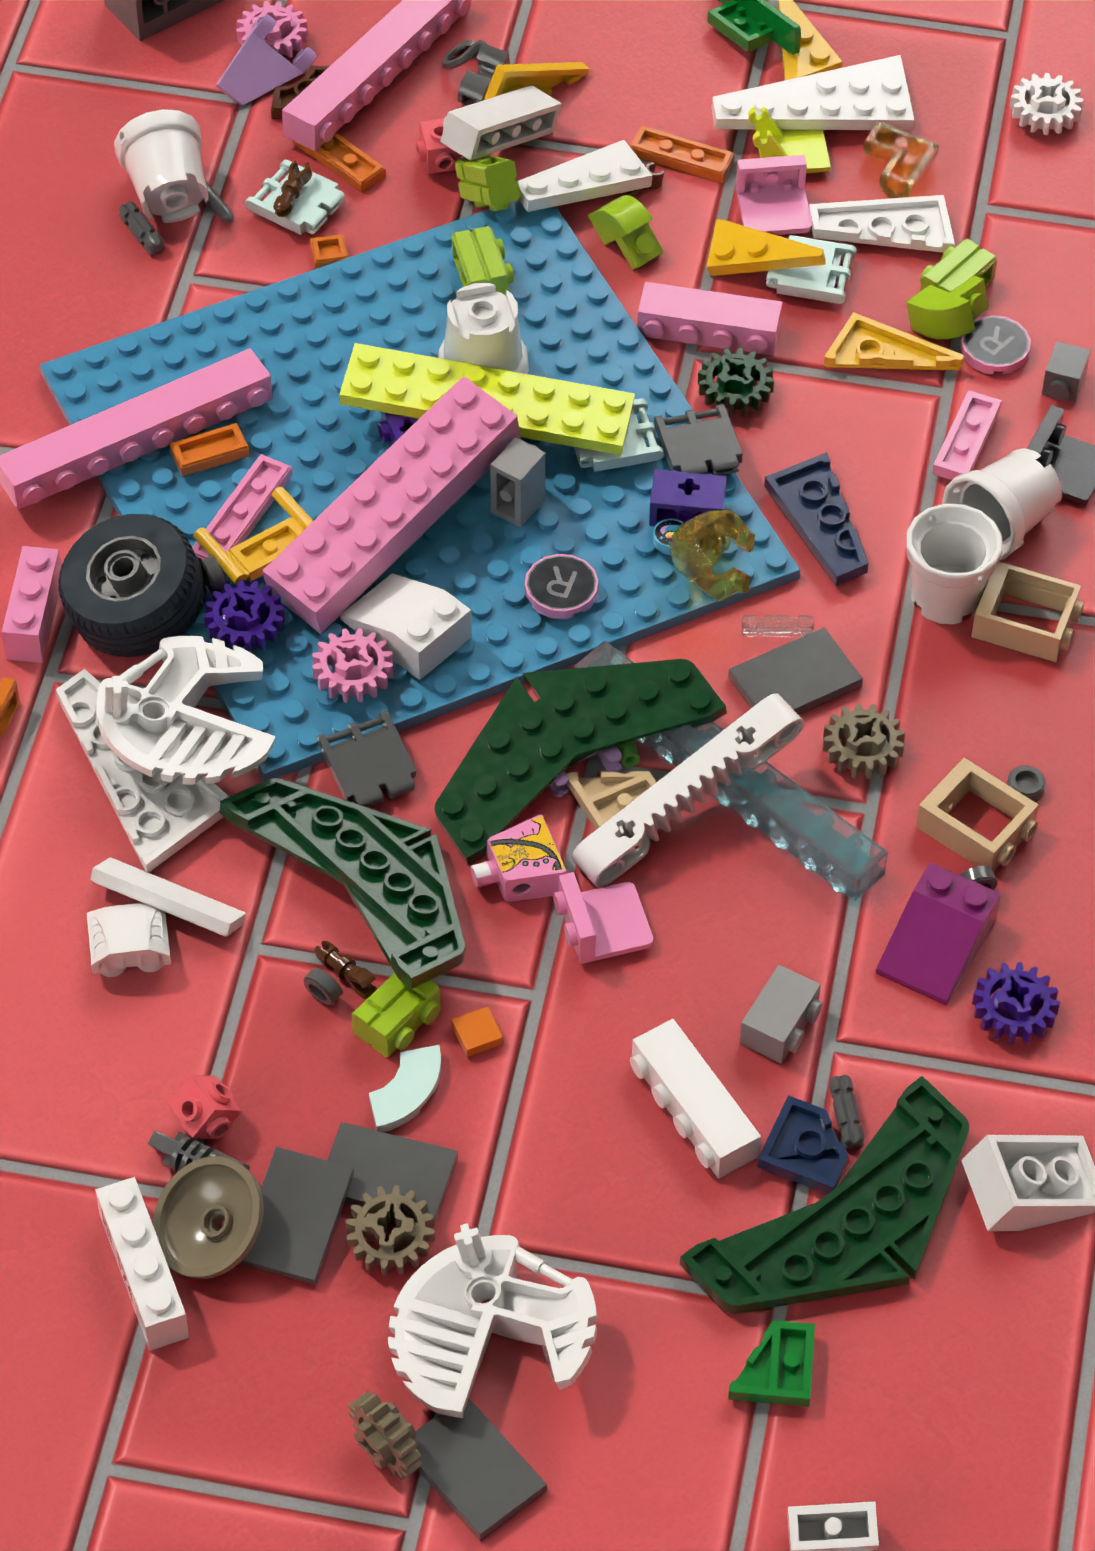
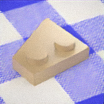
M631 771L626 774L601 772V777L578 778V772L567 773L568 783L566 785L597 830L657 782L650 771Z

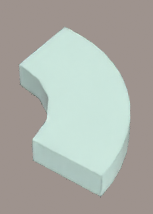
M439 1045L400 1052V1067L395 1078L385 1087L369 1093L376 1131L387 1132L409 1122L420 1113V1109L429 1100L431 1095L435 1093L441 1074V1052Z

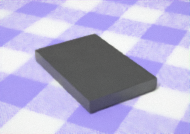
M825 627L729 669L728 673L729 679L750 708H753L767 696L776 693L798 715L862 687L863 683L861 675Z
M341 1122L327 1161L354 1168L355 1173L344 1204H354L363 1207L362 1195L364 1193L375 1198L378 1196L377 1187L382 1186L386 1194H391L393 1187L399 1185L400 1195L405 1196L412 1189L416 1195L415 1203L426 1200L428 1204L426 1214H433L436 1224L458 1159V1151ZM402 1210V1213L406 1216V1218L414 1219V1217L411 1214H409L405 1210Z
M276 1147L261 1187L264 1203L261 1230L252 1249L239 1264L316 1285L355 1173L354 1168Z
M470 1398L467 1401L463 1418L439 1414L416 1431L417 1436L413 1440L418 1444L416 1449L422 1455L420 1461L423 1464L417 1470L479 1541L547 1491V1484Z

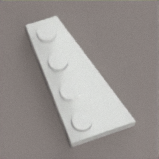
M621 140L519 180L521 197L518 200L526 211L530 212L651 187L652 174L626 141Z
M944 195L809 204L814 239L943 253L950 246H955Z

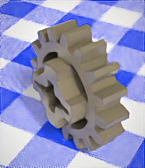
M856 703L855 711L852 712L847 707H842L841 716L832 714L829 725L824 727L822 749L828 752L827 761L829 763L838 761L837 771L840 773L847 768L850 769L852 778H856L859 772H864L866 778L871 779L872 772L876 770L882 776L886 775L887 765L896 768L898 757H903L905 731L899 730L900 720L893 719L889 721L890 711L886 709L879 714L876 712L875 704H871L868 710H863L861 704Z
M399 1185L393 1187L391 1194H386L383 1187L379 1186L377 1187V1197L372 1198L367 1193L362 1195L363 1207L352 1205L351 1211L355 1219H346V1229L351 1232L346 1236L348 1247H355L353 1256L356 1261L366 1257V1270L371 1271L377 1264L381 1266L382 1275L387 1276L390 1267H396V1270L401 1275L404 1274V1264L409 1262L415 1268L419 1266L418 1254L429 1256L430 1246L426 1242L435 1241L436 1238L435 1230L430 1228L435 1225L433 1214H426L428 1211L426 1200L415 1203L416 1195L412 1189L405 1196L400 1195ZM402 1210H405L406 1212L411 1214L414 1217V1219L406 1218V1216L402 1213ZM394 1219L397 1228L392 1230V1234L389 1235V1241L387 1242L385 1233L389 1231V1227H392ZM365 1238H367L368 1242L376 1243V1245L379 1247V1251L372 1248L366 1242Z
M366 1391L348 1405L351 1410L349 1416L356 1422L353 1424L357 1430L353 1434L355 1440L371 1457L377 1467L381 1469L389 1467L395 1477L399 1475L404 1480L423 1465L420 1461L422 1455L416 1449L418 1444L413 1440L417 1436L412 1424L408 1423L401 1415L397 1406L386 1401L381 1403L377 1394L371 1395L369 1391Z

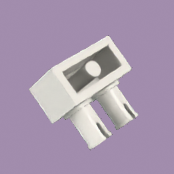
M875 1502L788 1507L787 1520L790 1551H878L879 1540Z

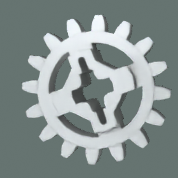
M1045 73L1044 78H1039L1036 74H1032L1031 81L1022 78L1020 86L1015 85L1013 87L1010 101V109H1013L1012 117L1020 118L1019 125L1021 127L1028 124L1031 125L1030 132L1034 133L1039 128L1043 129L1044 135H1048L1049 129H1054L1056 133L1060 134L1062 126L1072 129L1073 122H1079L1084 101L1083 98H1080L1081 90L1073 89V81L1063 83L1062 75L1052 79L1049 73Z

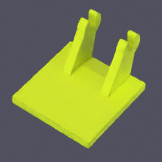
M755 107L749 110V121L755 125L753 142L759 150L760 158L805 155L807 163L806 173L830 172L831 165L823 130H781L768 113L766 107H762L760 115H756Z

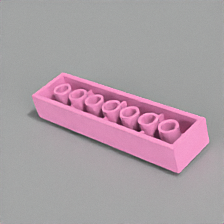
M463 376L262 570L266 586L269 585L272 589V596L279 594L283 605L322 634L490 469L491 463L515 437L520 439L518 416Z

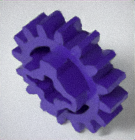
M243 580L238 581L237 588L224 584L225 593L222 594L214 591L212 593L213 602H206L204 620L205 628H208L209 638L222 640L225 646L230 644L232 650L233 645L245 647V650L250 653L252 646L255 645L264 650L266 649V640L276 642L277 632L284 631L285 608L284 605H281V596L279 594L272 596V589L269 585L260 590L258 588V581H253L250 587H246Z
M1022 962L1017 963L1015 970H1010L1006 963H1002L1000 973L989 968L986 979H978L972 1004L975 1005L974 1018H983L981 1029L983 1031L990 1028L995 1029L994 1039L996 1040L1003 1034L1008 1035L1009 1044H1014L1018 1036H1022L1026 1044L1030 1043L1032 1033L1040 1038L1044 1037L1046 1027L1053 1028L1060 1001L1056 1000L1058 989L1056 987L1049 988L1050 977L1047 975L1038 978L1036 976L1038 968L1035 966L1029 972L1023 971Z

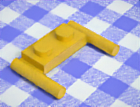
M283 487L276 488L272 493V497L291 518L234 546L227 552L204 527L197 529L193 535L194 539L209 556L213 555L216 558L221 569L237 586L239 580L245 582L248 579L251 582L263 576L262 570L313 522V519Z

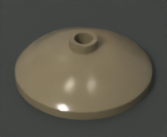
M211 1156L201 1158L179 1170L163 1189L156 1204L153 1217V1227L167 1265L174 1271L194 1279L217 1277L238 1265L252 1249L261 1230L264 1203L260 1186L256 1178L246 1167L225 1157ZM225 1220L223 1227L220 1229L221 1223Z

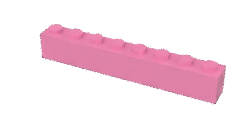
M402 0L282 109L283 135L313 151H316L325 141H330L335 132L345 123H349L362 107L370 104L374 96L384 87H388L402 70L409 68L413 60L423 51H427L431 44L441 34H445L456 20L461 16H465L470 9L471 0Z
M249 348L0 455V485L17 510L30 504H35L41 499L62 490L70 489L78 483L94 476L102 475L108 470L134 461L138 457L154 450L164 448L169 443L191 434H196L221 421L229 420L233 416L253 407L263 405L265 402L273 399L271 375L252 349Z

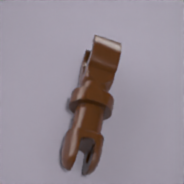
M296 161L291 163L288 170V180L284 181L281 187L282 194L276 198L273 205L275 214L278 217H286L291 213L294 207V199L299 198L302 187L310 181L312 171L309 162L305 163L306 166L302 171L299 170Z
M322 941L323 948L320 946L315 947L316 957L326 966L330 965L334 968V974L340 979H346L361 997L366 998L377 989L371 984L376 978L365 968L356 966V961L350 956L341 955L338 948L331 942Z

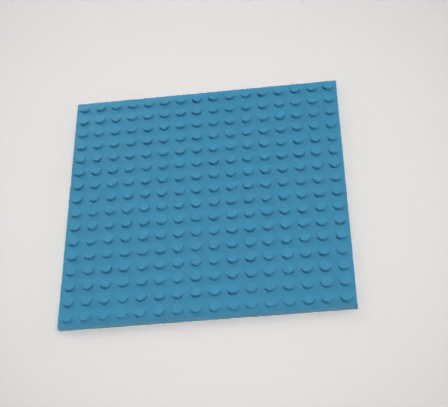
M519 200L509 202L510 207L498 211H490L488 209L40 364L41 375L70 426L249 348L252 349L271 375L273 399L261 406L253 407L237 414L229 420L221 421L196 434L182 438L185 439L237 423L249 447V457L182 477L168 445L97 476L118 516L149 514L168 520L183 532L192 547L196 543L193 537L195 531L202 527L207 528L260 454L292 466L293 475L284 486V489L314 521L390 448L388 442L383 443L379 436L377 422L382 421L381 412L339 404L341 387L355 343L438 358L439 348L445 339L447 304L449 300L452 303L456 299V292L463 287L452 257L451 235L454 232L465 230L472 232L475 228L489 226L493 230L495 239H502L505 248L504 264L511 263L514 274V283L509 284V292L512 293L518 305L520 336L527 347L528 374L635 393V399L643 398L646 400L648 405L646 413L649 422L653 424L655 416L662 415L664 419L685 415V411L692 410V408L557 207L527 212ZM636 414L638 423H642L640 415ZM687 422L666 425V427L686 424ZM656 431V433L654 434V437H655L657 446L662 447L661 442H660V439H659L658 434H657V431ZM520 437V440L533 444L546 453L545 501L521 528L491 512L489 469L349 606L351 607L393 573L444 589L471 609L472 638L426 676L419 680L393 660V678H388L387 689L377 687V697L373 698L368 693L364 694L363 702L360 703L356 696H350L347 703L343 702L341 694L331 699L329 698L328 688L320 691L318 689V680L313 679L312 655L318 652L319 642L329 644L328 634L333 633L337 637H341L342 630L345 628L349 631L350 635H355L356 631L340 620L339 616L320 634L284 605V631L277 632V641L271 642L266 640V649L261 650L257 645L252 646L251 653L263 662L262 680L228 683L212 687L231 721L275 736V745L267 759L256 767L262 779L266 781L279 778L325 760L317 743L316 736L325 734L329 736L348 729V724L356 722L359 725L379 717L380 712L385 710L388 711L397 731H402L507 691L516 677L521 684H525L523 673L567 668L800 578V568L736 473L719 475L727 476L721 533L689 530L690 537L687 549L676 555H667L655 548L653 544L654 526H649L654 469L670 470L665 453L664 457L658 461L594 472L593 467H580L574 447ZM645 437L646 446L650 447L648 439ZM707 469V470H708V473H706V474H712V475H713L711 469ZM274 500L246 540L291 517ZM565 554L585 560L595 570L598 578L597 600L592 607L583 614L581 611L575 613L573 618L568 619L549 618L538 613L525 595V580L529 569L540 559L551 555ZM223 571L226 583L232 588H237L238 586ZM264 576L253 580L258 581V588L260 590L266 587ZM246 579L244 584L246 587H250L253 581L250 582ZM206 585V597L203 608L195 623L184 636H201L204 642L212 643V639L208 635V628H205L204 614L206 613V602H213V597ZM227 644V645L225 646V647L231 649V645H230V644ZM329 665L328 668L332 672V666ZM377 725L375 727L361 731V733H368L370 731L383 727V725ZM348 736L329 744L330 746H333L346 740L352 739V737Z

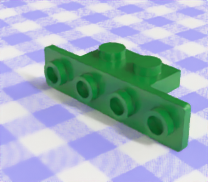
M718 0L723 5L708 11L707 22L747 52L756 50L773 41L792 55L800 52V25L765 0Z

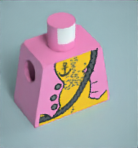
M543 815L533 817L490 837L487 840L488 861L470 866L476 888L497 883L503 899L507 902L553 896L554 892H558L559 875L567 874V870Z

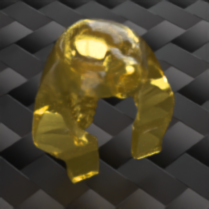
M729 510L707 511L693 517L680 525L670 541L671 558L678 571L693 585L718 601L725 600L736 591L749 593L750 576L745 572L733 567L723 574L712 573L713 567L720 560L723 552L728 550L730 538L737 546L748 553L753 551L755 534L748 529L740 517Z

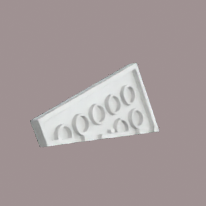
M901 55L714 96L711 105L715 129H755V125L749 121L748 112L752 107H755L756 115H760L763 106L767 108L768 113L781 130H913L914 116Z
M83 669L56 689L57 699L145 871L149 873L224 816L219 813L220 801L229 796L216 784H205L206 776L196 784H182L185 774H182L173 782L161 780L163 770H160L151 777L122 761L107 745L98 727L96 700L101 683Z

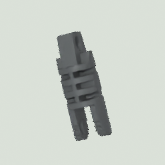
M155 1130L148 1142L149 1146L166 1155L163 1164L176 1171L181 1170L195 1160L211 1156L229 1158L240 1163L248 1170L250 1169L249 1165L217 1149L206 1146L182 1132H178L176 1138L173 1139Z

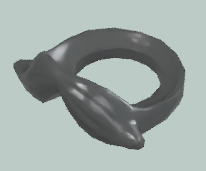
M472 40L462 41L444 56L442 60L443 66L448 70L461 66L475 55L478 56L482 43H487L482 40L477 42ZM458 54H462L461 56H459V57H457V58H455V59H453V60H450V59L453 58L454 56H456V55H458Z

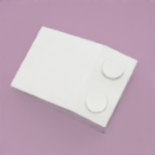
M393 573L340 615V620L353 630L357 631L358 628H361L363 636L367 637L374 632L377 634V643L385 640L388 651L393 653V660L419 680L472 638L471 609L444 589Z
M986 1135L961 1160L987 1231H1022L1095 1213V1165L1083 1136Z

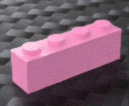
M645 282L638 309L637 327L644 337L684 342L721 349L737 350L742 348L745 352L755 351L756 354L774 356L781 325L782 302Z

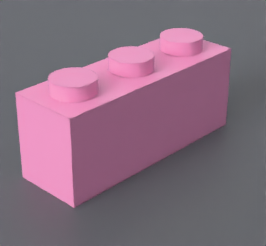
M22 546L2 628L6 660L43 663L59 596L58 579L62 569L59 549Z

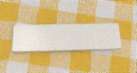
M110 857L92 869L90 878L92 882L225 937L244 925L246 912Z

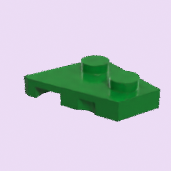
M773 1320L764 1333L760 1345L754 1348L746 1360V1366L736 1381L733 1380L729 1385L728 1400L809 1407L815 1324Z

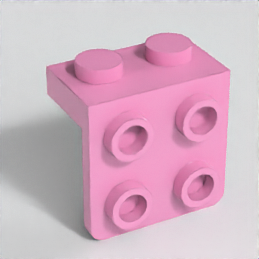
M805 155L737 160L736 194L743 226L774 235L808 233L811 231L812 222L805 192L807 168Z
M574 872L559 875L558 892L553 893L554 904L558 915L563 914L567 943L569 947L574 946L580 964L647 949L653 945V935L633 883L623 882L581 892Z

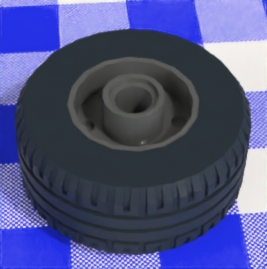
M149 514L115 516L98 523L86 531L73 544L66 555L58 579V591L60 592L62 604L82 638L96 650L118 657L149 655L159 650V644L163 638L183 636L195 623L203 608L206 597L205 574L187 537L177 526L168 520Z

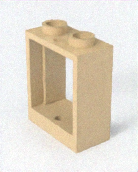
M999 561L989 578L975 612L971 637L1056 662L1061 649L1068 650L1074 633V629L1070 628L1071 623H1078L1082 615L1084 602L1079 601L1081 585ZM1008 595L1062 611L1063 613L1055 634L997 617L996 614L1003 596Z
M963 758L919 804L916 828L975 866H989L994 872L1000 864L1005 866L1010 862L1016 852V847L1022 840L1027 842L1035 834L1039 822L1036 821L1039 804L968 759ZM969 791L1013 818L992 842L948 814Z

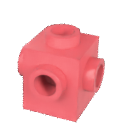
M445 118L419 122L420 141H416V151L419 162H425L428 174L456 170L455 162L461 159V154L440 142Z
M189 1075L168 1102V1105L180 1120L183 1131L196 1139H219L231 1129V1123L241 1112V1109L232 1098V1092L226 1085L220 1082L217 1076Z

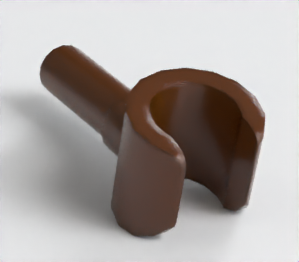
M650 162L645 166L652 174L651 187L647 188L658 189L662 186L665 170L654 173L656 163ZM647 188L628 191L624 195L635 197Z

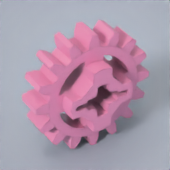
M264 1V7L259 8L254 4L252 5L251 13L243 11L242 19H237V42L241 43V46L249 36L257 19L261 16L264 17L266 14L274 18L276 24L263 41L279 54H285L291 58L293 57L292 50L300 51L302 50V43H307V19H303L302 11L294 12V5L292 4L284 8L281 1H278L275 6L270 5L268 1Z
M345 628L342 630L341 637H337L333 633L328 634L329 644L325 642L318 643V652L312 655L313 679L318 680V689L320 691L328 688L329 698L333 699L338 694H341L343 702L347 703L350 696H356L360 703L363 702L364 694L368 693L373 698L377 697V687L387 689L388 678H393V653L388 651L385 640L377 643L376 633L373 632L365 637L363 636L362 629L358 628L355 635H350L349 631ZM329 665L332 666V672L328 668Z

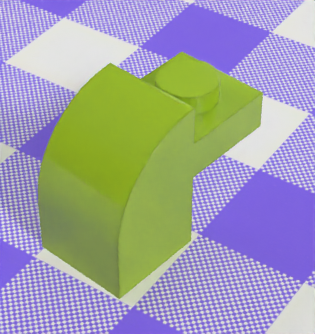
M623 195L588 215L603 244L606 245L616 240L632 270L664 252L648 222L653 220L651 214L641 202L632 196Z
M975 275L951 292L929 285L906 301L911 330L933 339H951L975 330L973 319L989 309L984 279Z

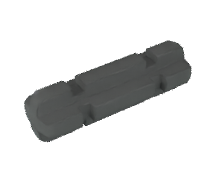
M131 201L125 205L122 204L119 207L120 218L128 225L127 227L138 241L144 244L143 247L151 255L162 252L165 248L163 245L164 239L158 232H155L156 229L144 214L139 212L140 209Z
M848 1075L834 1076L830 1080L829 1087L831 1096L834 1099L833 1105L838 1128L841 1131V1142L846 1150L859 1149L863 1147L865 1138L863 1129L859 1124L861 1120L855 1094L852 1093V1090H854L852 1080Z

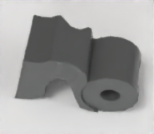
M482 43L477 56L478 73L466 72L458 90V102L468 106L483 101L496 66L510 64L509 52Z

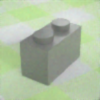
M515 437L491 463L492 513L521 528L545 501V452L541 451L537 446L528 444Z
M778 964L741 1022L740 1044L782 1064L790 1051L795 1053L800 1047L805 1034L803 1029L808 1022L813 1024L821 1012L823 1002L819 1001L821 984Z

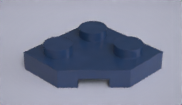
M788 1095L758 1157L757 1167L829 1194L837 1188L848 1164L849 1155L843 1143L839 1142L826 1109Z

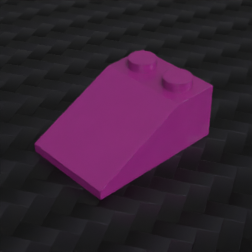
M930 862L907 902L875 973L947 1005L996 921L1001 893Z

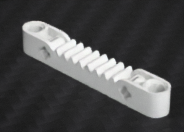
M774 693L767 696L580 842L572 853V860L597 888L609 885L648 853L650 839L656 842L659 840L657 833L659 828L670 832L669 820L673 819L681 823L683 821L682 810L693 814L695 809L692 802L696 800L702 804L707 803L706 791L717 795L719 793L718 782L727 786L730 785L729 773L741 776L743 774L741 767L751 769L765 763L799 735L804 727V720L779 694Z

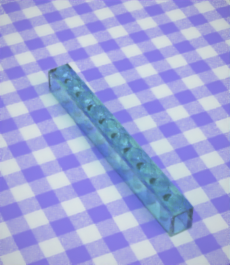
M603 641L579 661L574 668L634 662L609 643ZM715 722L695 728L685 725L637 739V741L645 742L658 752L659 756L666 763L674 764L677 767L724 729ZM767 761L756 768L745 769L741 767L743 773L741 776L729 773L731 784L728 786L721 782L717 783L719 793L713 795L720 804L729 806L740 814L749 826L758 828L769 836L778 848L789 851L800 860L807 870L815 871L826 879L838 893H844L853 901H856L885 875L888 852Z

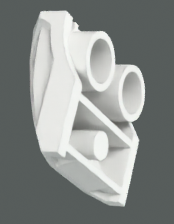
M145 903L109 906L87 912L92 974L100 973L107 977H115L122 974L127 967L138 966L139 969L145 972H155L164 965L171 964L166 914L164 911Z

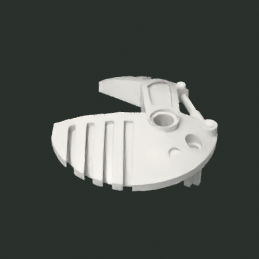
M201 636L163 638L160 641L158 651L140 664L132 666L120 676L104 679L98 689L96 718L101 735L107 745L122 761L141 773L152 777L160 770H163L161 773V780L173 782L182 774H185L182 784H196L208 774L205 784L217 783L232 768H235L232 772V778L251 771L265 761L275 745V736L195 708L209 686L262 680L263 662L259 658L236 645H233V650L225 647L224 641L212 638V643L204 642ZM161 659L164 661L146 688L130 685L141 677L144 671Z
M468 1224L460 1225L461 1232L454 1234L456 1245L443 1250L423 1264L411 1276L398 1295L393 1306L398 1316H390L389 1321L390 1332L395 1334V1338L388 1337L390 1352L399 1357V1359L392 1358L398 1376L411 1381H403V1383L416 1400L432 1411L447 1416L463 1418L477 1371L483 1360L492 1333L518 1341L546 1346L555 1382L559 1390L572 1385L582 1373L592 1354L590 1345L595 1343L597 1337L596 1324L593 1325L598 1321L596 1304L590 1285L584 1277L571 1279L548 1266L544 1260L521 1248L514 1236L492 1235L480 1237L478 1229H470ZM519 1264L537 1274L545 1275L564 1286V1288H555L516 1279ZM485 1300H491L487 1303H482Z

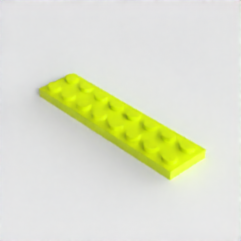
M354 344L339 394V404L420 419L449 389L465 376L518 416L520 437L622 455L635 393L364 344Z

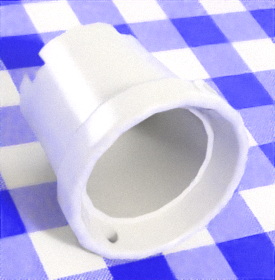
M162 109L142 114L130 120L120 129L114 140L115 155L119 164L130 176L143 213L151 220H154L152 214L162 216L163 223L183 221L196 215L200 211L198 203L203 198L205 203L208 201V189L200 156L202 149L201 131L196 120L191 115L179 110Z
M474 283L460 288L456 292V299L452 303L449 300L447 304L445 339L439 348L438 358L528 374L527 347L520 336L518 305L512 293L506 290L505 296L500 292H496V285L491 283Z
M1026 448L1014 450L1006 457L981 470L965 472L955 477L945 487L942 504H964L978 509L996 523L1002 534L1003 551L1000 560L1006 559L1011 553L1024 544V535L1044 517L1056 509L1054 508L1055 504L1060 502L1062 498L1061 482L1055 469L1051 464L1044 468L1036 461L1041 455L1036 451Z
M942 504L927 508L913 519L906 533L907 558L912 565L911 601L913 605L916 601L917 605L921 607V614L926 619L940 624H957L962 622L963 616L971 612L972 617L975 615L989 576L993 574L1003 551L1002 534L991 518L982 511L964 504Z

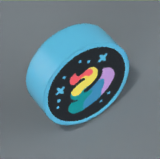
M665 519L654 527L653 544L659 552L667 555H676L685 551L689 545L690 531L684 522L677 519Z

